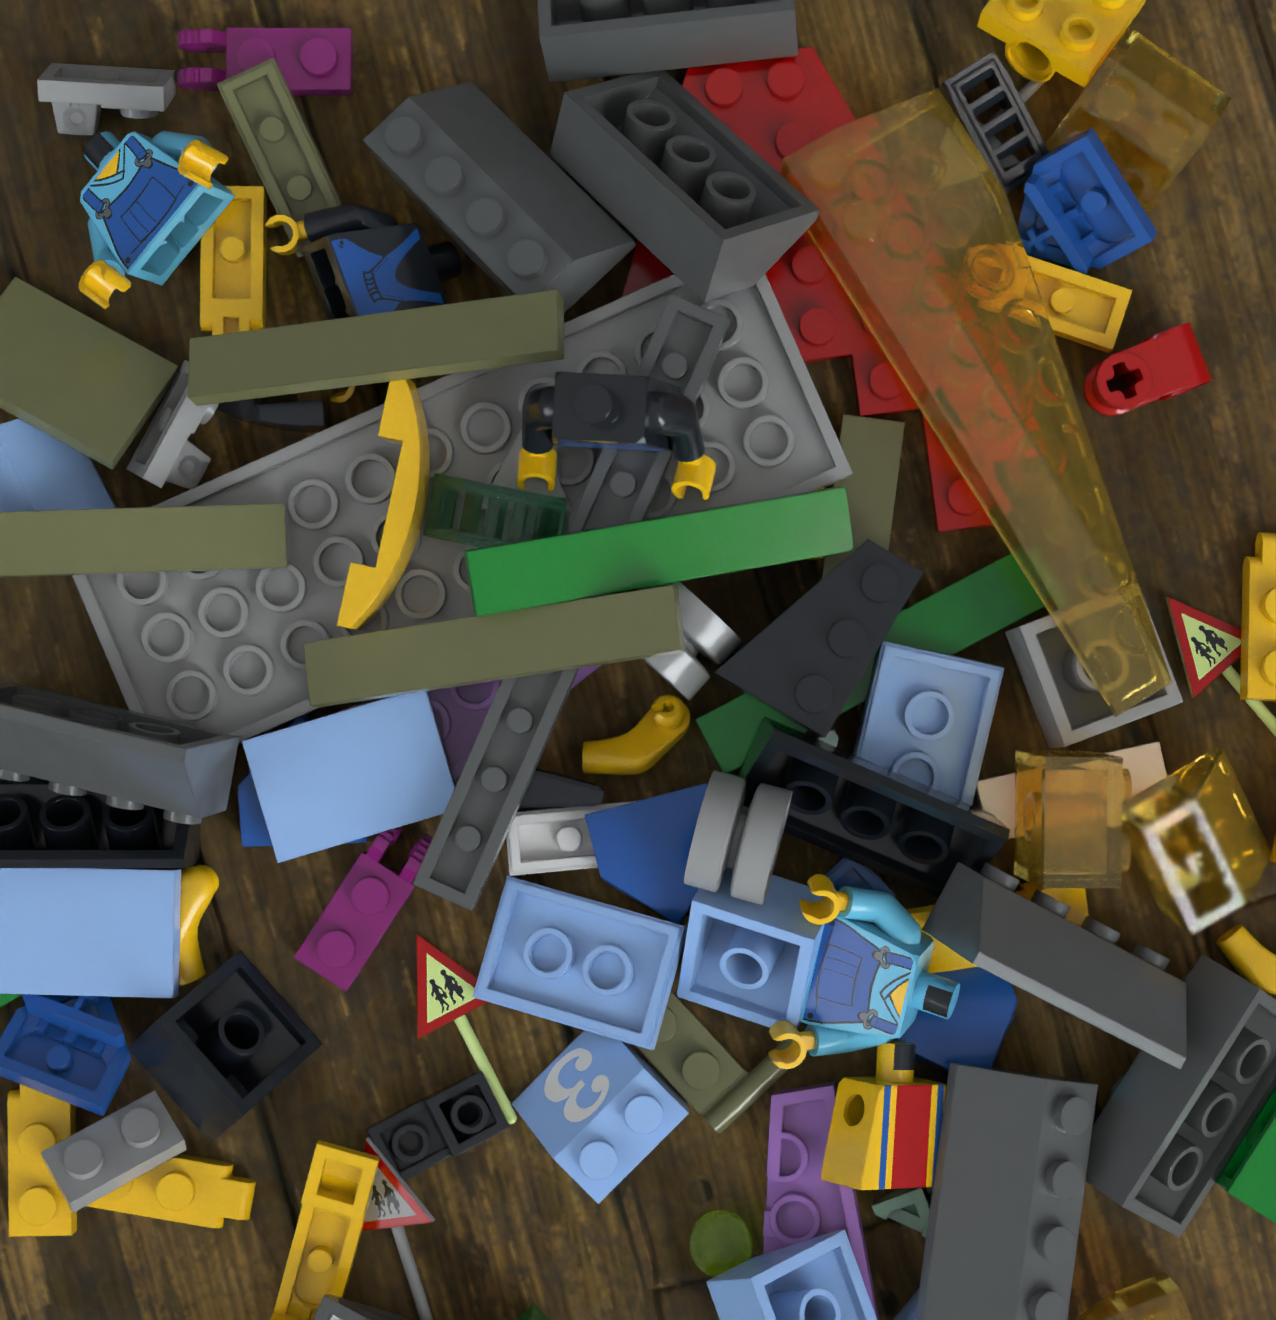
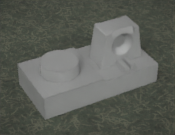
M51 63L37 79L38 101L52 103L57 132L61 134L95 135L100 126L101 108L120 109L121 115L127 118L146 119L158 115V111L164 112L176 95L175 70Z
M184 360L126 468L128 471L162 488L165 481L190 490L197 487L211 461L208 455L187 439L191 433H195L199 424L204 425L211 419L219 403L197 406L188 398L189 361Z

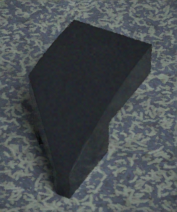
M267 397L219 403L217 410L239 420L284 431L311 433L321 432L331 427L330 407L323 400L268 403Z

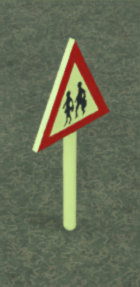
M1165 597L1191 697L1194 698L1221 673L1240 694V675L1231 664L1241 657V629L1170 597ZM1245 700L1276 737V717L1262 701Z
M417 934L418 1039L454 1020L479 1070L483 1072L508 1124L515 1123L517 1115L465 1016L466 1013L487 1003V1001L473 997L478 978Z

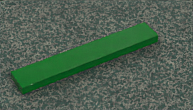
M838 486L464 550L473 612L478 617L854 551L846 488Z
M1026 545L902 610L884 640L953 655L1056 601ZM876 653L840 714L866 701ZM746 693L695 719L723 773H729L744 765L764 717H768L803 733L808 730Z

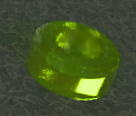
M728 1211L707 1213L695 1223L690 1234V1252L694 1263L701 1271L712 1277H716L751 1258L753 1243L750 1230L746 1223L734 1213Z

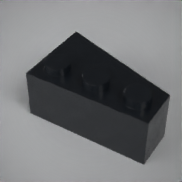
M868 539L713 674L818 737L826 738L924 572Z

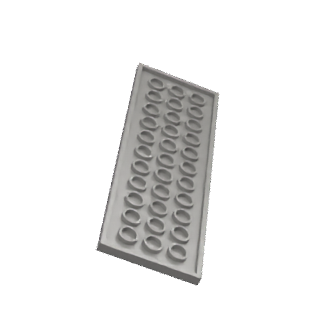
M674 274L564 323V359L452 373L417 388L427 422L430 445V477L425 515L411 559L399 583L379 612L362 630L337 626L350 562L374 568L377 563L402 447L400 444L390 443L378 436L385 403L152 506L179 507L285 503L288 568L72 575L129 710L239 736V745L244 740L260 736L296 718L323 708L313 707L309 704L303 643L475 616L464 550L519 540V511L479 510V507L522 428V407L527 394L535 388L555 386L556 372L636 375L670 294L731 320V324L695 404L705 446L704 455L714 460L716 472L707 500L703 499V494L698 488L689 485L686 487L684 498L679 499L674 496L671 490L678 460L672 456L645 519L820 490L852 476L853 472L766 274L753 287L705 303ZM553 446L557 453L556 475L574 512L532 511L531 539L567 532L603 449Z

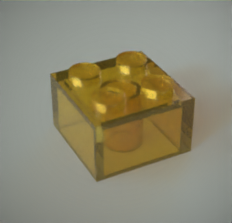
M1015 750L1014 876L1042 888H1121V872L1129 870L1131 861L1130 840L1126 833H1122V807H1128L1130 804L1132 782L1129 770L1123 769V757L1093 751Z

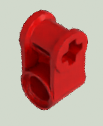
M1188 322L1151 336L1137 343L1136 346L1115 353L1091 368L1084 379L1083 393L1090 408L1098 414L1116 416L1156 400L1161 402L1205 385L1213 381L1192 326ZM1112 377L1114 379L1124 377L1128 383V388L1122 392L1120 390L1110 392L1106 381Z

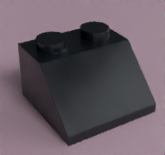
M240 950L158 1018L128 1049L209 1142L212 1143L323 1043Z

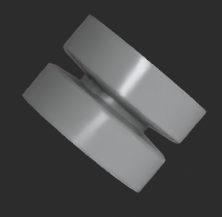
M679 581L638 588L637 590L669 585L678 587L686 652L643 658L642 660L690 701L710 679L709 672L695 655L700 652L715 664L722 665L740 646L742 640Z
M714 770L709 780L695 827L684 875V884L716 892L721 885L727 868L733 869L730 887L731 897L763 905L778 855L793 791L761 783L756 789L750 806H744L746 779Z

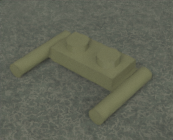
M687 914L680 925L688 927L689 916ZM672 990L655 1049L649 1050L636 1046L719 1134L789 1070L776 1066L770 1056L767 1055L748 1073ZM783 1040L775 1050L788 1048L793 1040Z

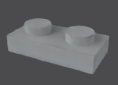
M154 1090L42 1151L41 1155L70 1210L74 1213L187 1149L183 1136Z

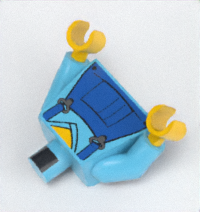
M107 131L94 136L85 147L84 157L97 172L81 191L80 202L90 216L87 225L94 263L81 276L79 290L103 309H106L110 306L109 298L115 289L125 292L131 287V282L125 277V272L129 275L163 285L234 199L235 195L231 190L211 177L217 164L225 165L229 159L228 156L214 149L203 136L171 131H162L153 138L133 131L127 134L121 142L114 134Z
M815 874L809 878L807 884L810 892L814 895L825 897L817 902L799 901L800 908L807 921L818 925L824 924L799 1022L808 1025L803 1032H799L795 1025L789 1021L781 1020L771 1026L769 1033L773 1040H793L791 1045L784 1050L774 1049L768 1052L772 1062L779 1068L791 1069L802 1063L807 1051L814 1057L848 1053L889 1043L894 1038H900L915 1021L918 1010L948 1020L954 1011L958 999L960 983L928 972L934 940L931 936L920 930L918 922L892 894L883 891L843 886L839 891H836L832 881L823 874Z

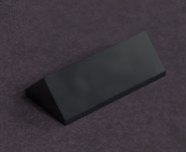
M764 717L738 776L745 778L747 783L744 806H750L756 789L761 783L793 791L784 832L938 898L958 862L980 873L985 862L989 863L1009 838L1010 829L994 814L768 717Z
M30 776V780L24 782L0 779V868H187L200 863L201 824H181L163 818L164 809L144 805V808L141 810L112 807L105 803L106 795L88 790L86 795L82 796L56 793L48 789V780Z

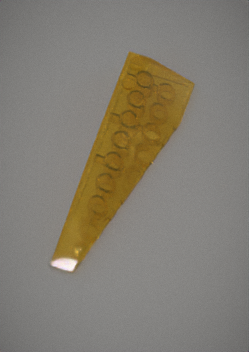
M938 88L842 125L784 158L780 174L820 209L817 220L807 229L808 233L1114 716L1117 717L1171 684L1170 674L1006 192Z

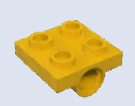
M989 0L981 11L977 27L1006 43L1005 56L1007 61L1022 77L1034 82H1045L1050 80L1055 72H1058L1085 88L1143 7L1146 0Z

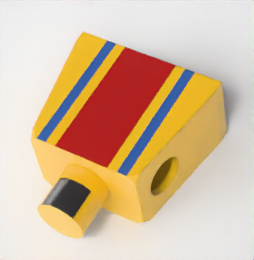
M892 1040L889 1043L877 1046L876 1076L844 1077L838 1083L821 1170V1180L857 1190L933 1187L947 1086L945 1083L914 1077L916 1043Z

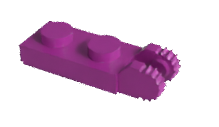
M226 28V32L215 29H186L178 32V48L180 50L191 53H226V71L201 67H189L178 70L177 86H180V88L198 91H219L218 83L271 58H276L293 96L353 95V32L351 28Z
M403 827L379 833L368 852L363 851L294 958L344 991H348L415 888L413 881L433 839L428 834L423 839L417 841L408 855L409 860L399 874L382 863L381 859L388 848L394 845L402 833Z

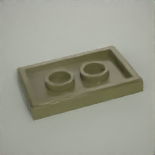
M14 277L0 296V408L113 470L169 390L178 373V366L21 279Z

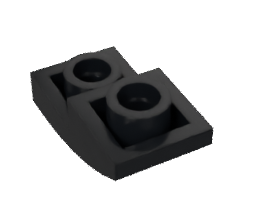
M478 1071L365 1128V1131L397 1173L406 1181L450 1156L456 1157L510 1126L483 1072Z

